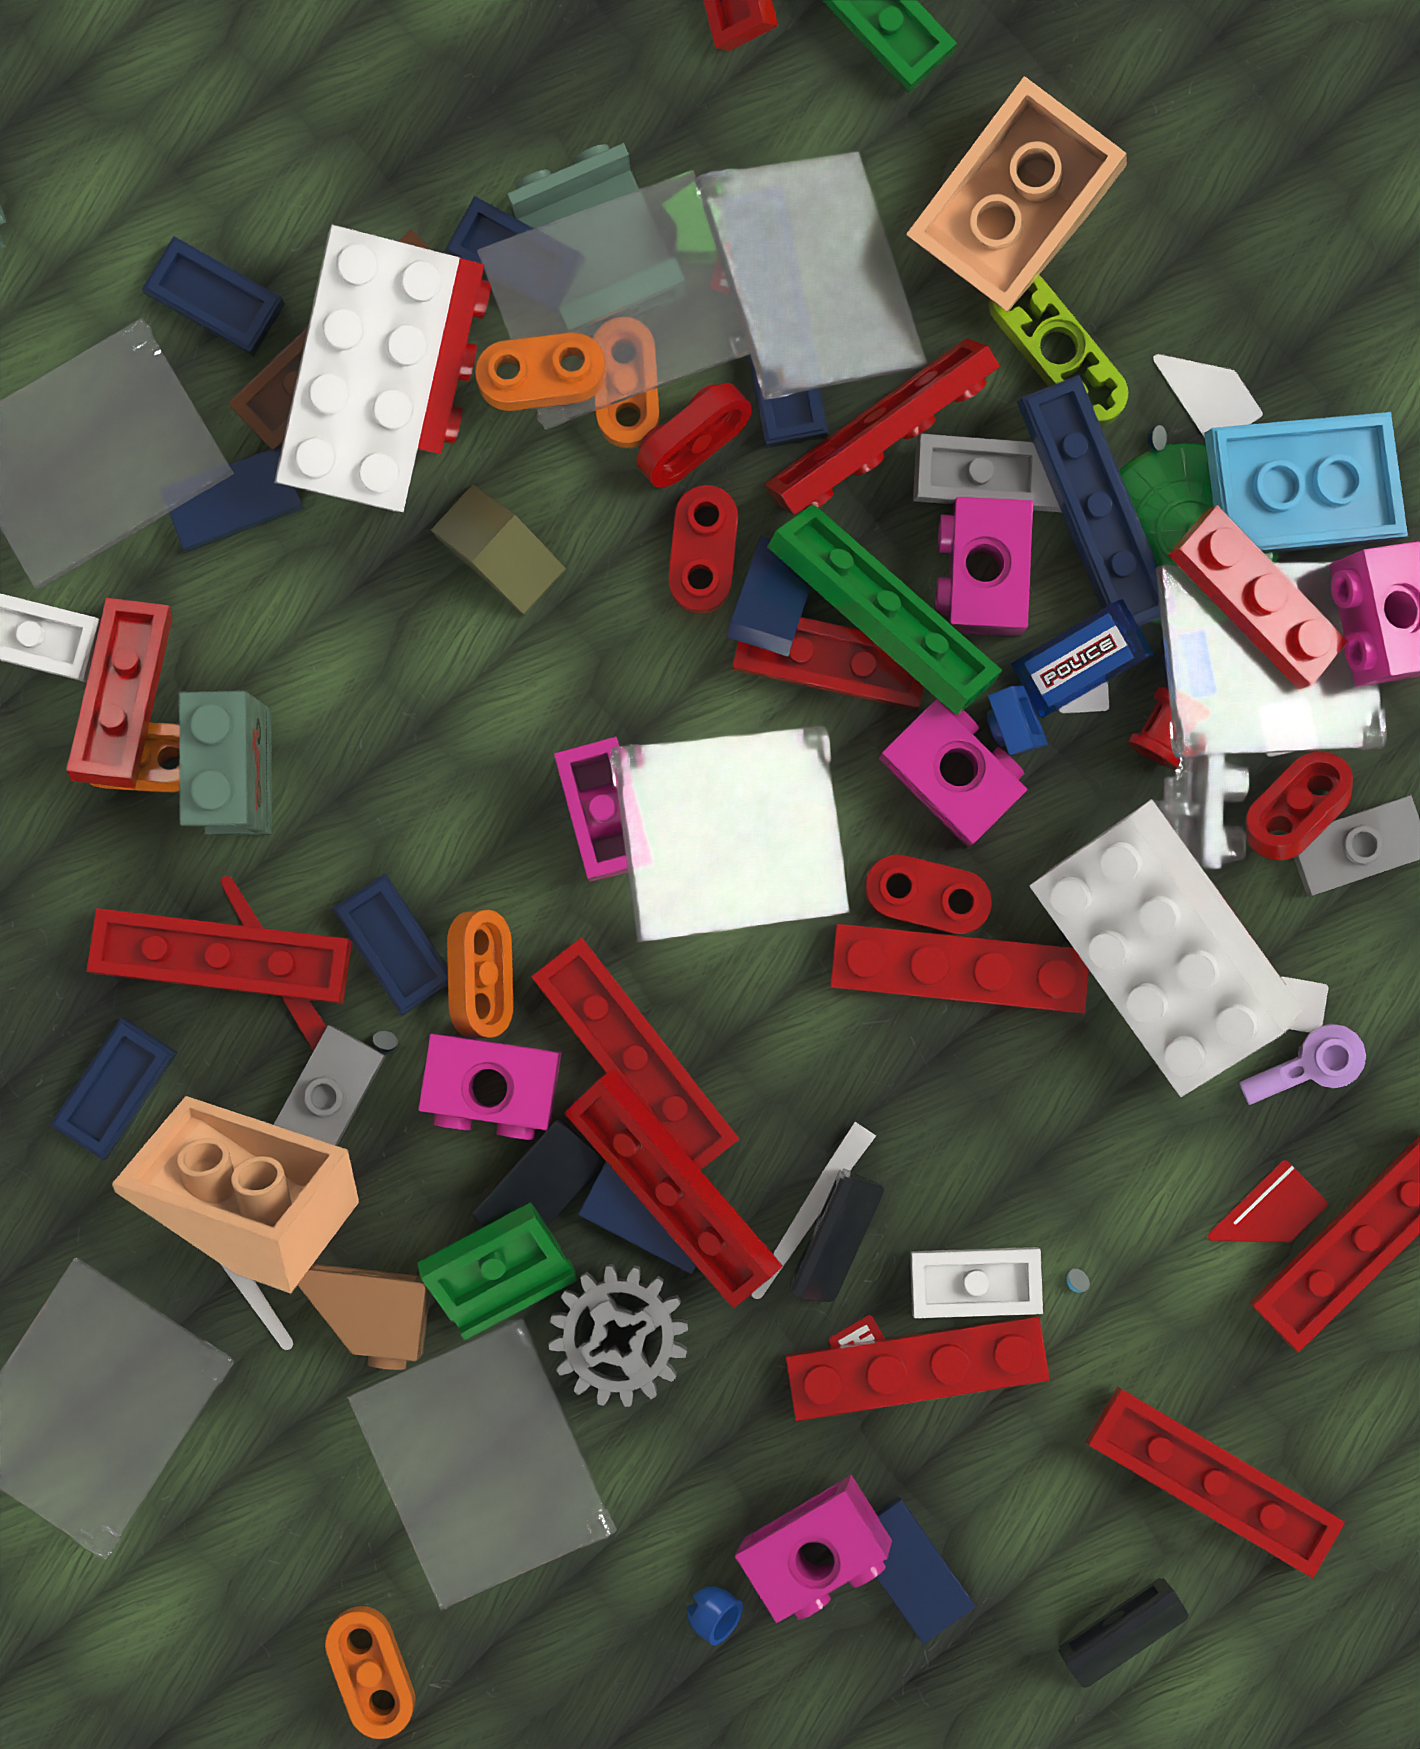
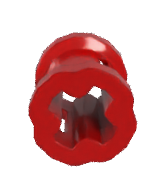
M1158 687L1153 695L1157 703L1140 733H1133L1131 735L1128 745L1142 756L1157 764L1177 770L1181 763V758L1178 754L1195 724L1203 723L1208 716V712L1193 700H1188L1186 696L1165 687Z

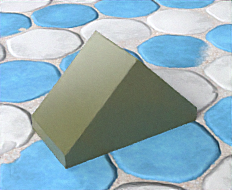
M474 484L431 529V532L523 616L529 612L566 571L564 565L514 513Z

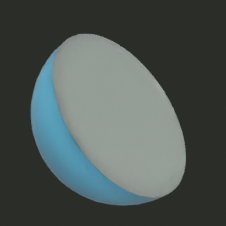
M1074 1268L1068 1272L1066 1282L1072 1291L1081 1293L1089 1289L1090 1282L1083 1271Z

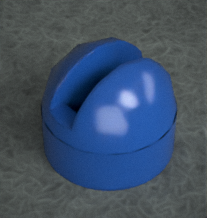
M706 1586L693 1595L694 1601L698 1605L690 1604L687 1607L686 1613L689 1625L696 1634L715 1646L722 1643L737 1626L743 1612V1602L727 1590L716 1586Z

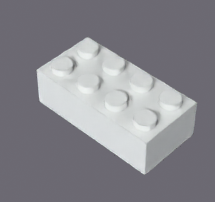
M335 225L331 226L326 241L274 483L395 512L404 511L460 257Z
M1152 799L1059 862L1030 885L1032 891L1180 1097L1283 1035L1303 1011L1301 1005Z

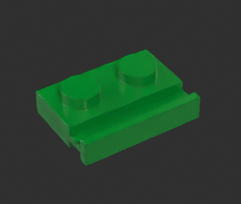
M531 1202L417 1263L421 1280L451 1321L454 1320L464 1340L577 1281L573 1264L569 1259H566L559 1243Z

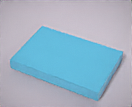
M1391 412L1215 427L1204 433L1214 506L1218 505L1263 553L1399 541L1408 536Z

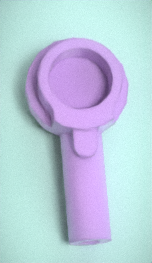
M1328 1024L1319 1026L1308 1034L1302 1046L1299 1047L1298 1057L1240 1081V1088L1247 1103L1251 1105L1310 1079L1324 1087L1338 1088L1347 1086L1356 1080L1364 1069L1366 1060L1364 1044L1355 1032L1343 1025Z

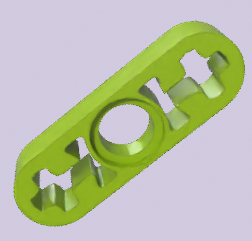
M1040 275L1028 287V290L1033 294L1028 307L1038 320L1045 311H1049L1053 317L1043 321L1031 337H1028L1024 330L1030 327L1032 319L1024 309L1016 307L1006 312L989 299V310L995 322L1048 387L1064 381V378L1071 376L1079 369L1084 359H1088L1093 366L1087 368L1083 376L1092 387L1098 389L1106 385L1112 391L1107 400L1110 409L1105 410L1099 404L1093 406L1101 427H1104L1117 419L1128 400V387L1125 379ZM1051 332L1067 334L1075 344V357L1065 364L1049 362L1041 352V339ZM1083 383V385H1084V387H1085V390H1086V392H1087V394H1088L1089 391H1088L1086 385Z

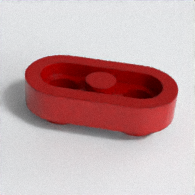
M731 383L713 384L702 388L694 395L689 406L666 424L652 428L643 437L636 460L638 468L655 487L664 488L679 482L732 440L744 428L752 412L751 403Z
M701 485L690 489L681 497L675 511L669 568V588L675 602L684 610L695 614H706L720 608L729 597L732 587L738 511L732 497L726 491L716 486ZM704 506L714 508L719 515L717 522L709 527L699 525L694 518L696 511ZM702 568L709 571L713 578L712 583L705 589L693 588L688 582V577L693 570Z
M1329 752L1308 753L1294 761L1248 810L1246 817L1247 840L1251 848L1257 854L1271 860H1287L1301 854L1350 803L1353 774L1347 762ZM1315 789H1324L1329 793L1325 795H1314L1311 793V791ZM1275 830L1288 832L1285 835H1273L1270 833Z
M890 855L879 860L871 868L865 881L867 900L871 907L880 915L950 934H966L976 930L986 921L991 911L992 899L989 888L976 874L906 855ZM900 874L907 878L910 890L906 897L894 898L888 893L886 883L890 876ZM955 890H963L971 898V907L965 914H957L949 907V896Z

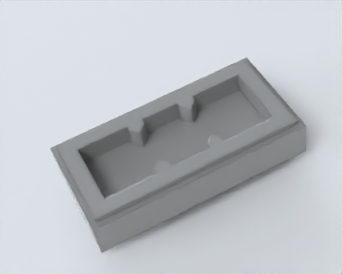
M1410 795L1333 821L1301 854L1294 857L1307 897L1420 860V819L1412 796Z
M328 1025L274 1125L337 1146L386 1055L338 1028Z

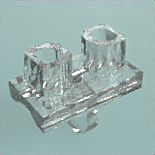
M1202 752L1200 755L1179 756L1181 763L1177 770H1175V777L1164 778V800L1154 801V803L1203 870L1220 869L1222 863L1243 860L1246 857V834L1243 827L1222 825L1223 802L1235 803L1244 801L1245 796L1248 794L1249 771L1247 768L1225 762V753Z

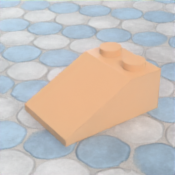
M1024 76L906 235L1008 312L1085 221L1126 167L1127 153Z
M188 1096L184 1097L112 1183L114 1191L233 1273L290 1294L359 1203L347 1149Z

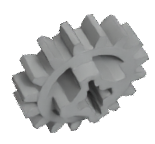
M608 1264L605 1268L604 1281L599 1283L588 1272L582 1274L580 1279L584 1292L579 1295L574 1291L566 1289L561 1295L564 1303L571 1308L570 1312H556L551 1316L550 1323L564 1329V1334L550 1340L549 1350L565 1351L567 1355L558 1365L557 1372L559 1375H564L575 1370L579 1378L574 1392L578 1395L587 1390L590 1385L598 1388V1405L604 1406L611 1392H620L624 1406L630 1407L634 1390L641 1388L650 1399L656 1397L657 1388L654 1379L658 1375L671 1382L676 1378L677 1372L668 1363L669 1358H685L687 1354V1347L674 1341V1335L688 1331V1320L672 1319L670 1314L681 1304L680 1298L676 1295L663 1300L658 1295L664 1281L660 1276L653 1279L647 1286L640 1283V1266L634 1265L627 1279L618 1278L614 1265ZM621 1292L632 1294L641 1298L646 1303L637 1309L618 1305L609 1293ZM588 1306L589 1313L595 1321L593 1333L577 1345V1322L582 1311ZM615 1320L617 1325L625 1327L629 1324L634 1326L643 1321L632 1332L629 1340L630 1348L625 1350L618 1343H612L609 1346L604 1344L597 1348L608 1334L609 1325L607 1322ZM661 1325L662 1345L658 1355L650 1364L648 1356L643 1350L645 1336ZM600 1362L617 1365L623 1369L627 1377L607 1376L592 1367Z

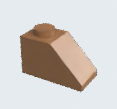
M313 1263L297 1284L351 1354L368 1356V1366L380 1369L404 1370L406 1369L407 1360L417 1361L424 1353L431 1292L421 1280L420 1275Z

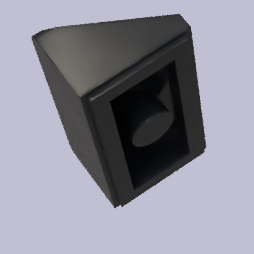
M559 1118L471 1216L485 1227L531 1202L548 1226L606 1161L592 1146Z
M843 1168L842 1171L839 1170L791 1277L790 1288L792 1295L801 1299L831 1302L837 1298L884 1193V1187L881 1184Z
M1158 1578L1060 1645L1058 1651L1079 1684L1087 1688L1185 1622L1189 1614L1164 1578Z

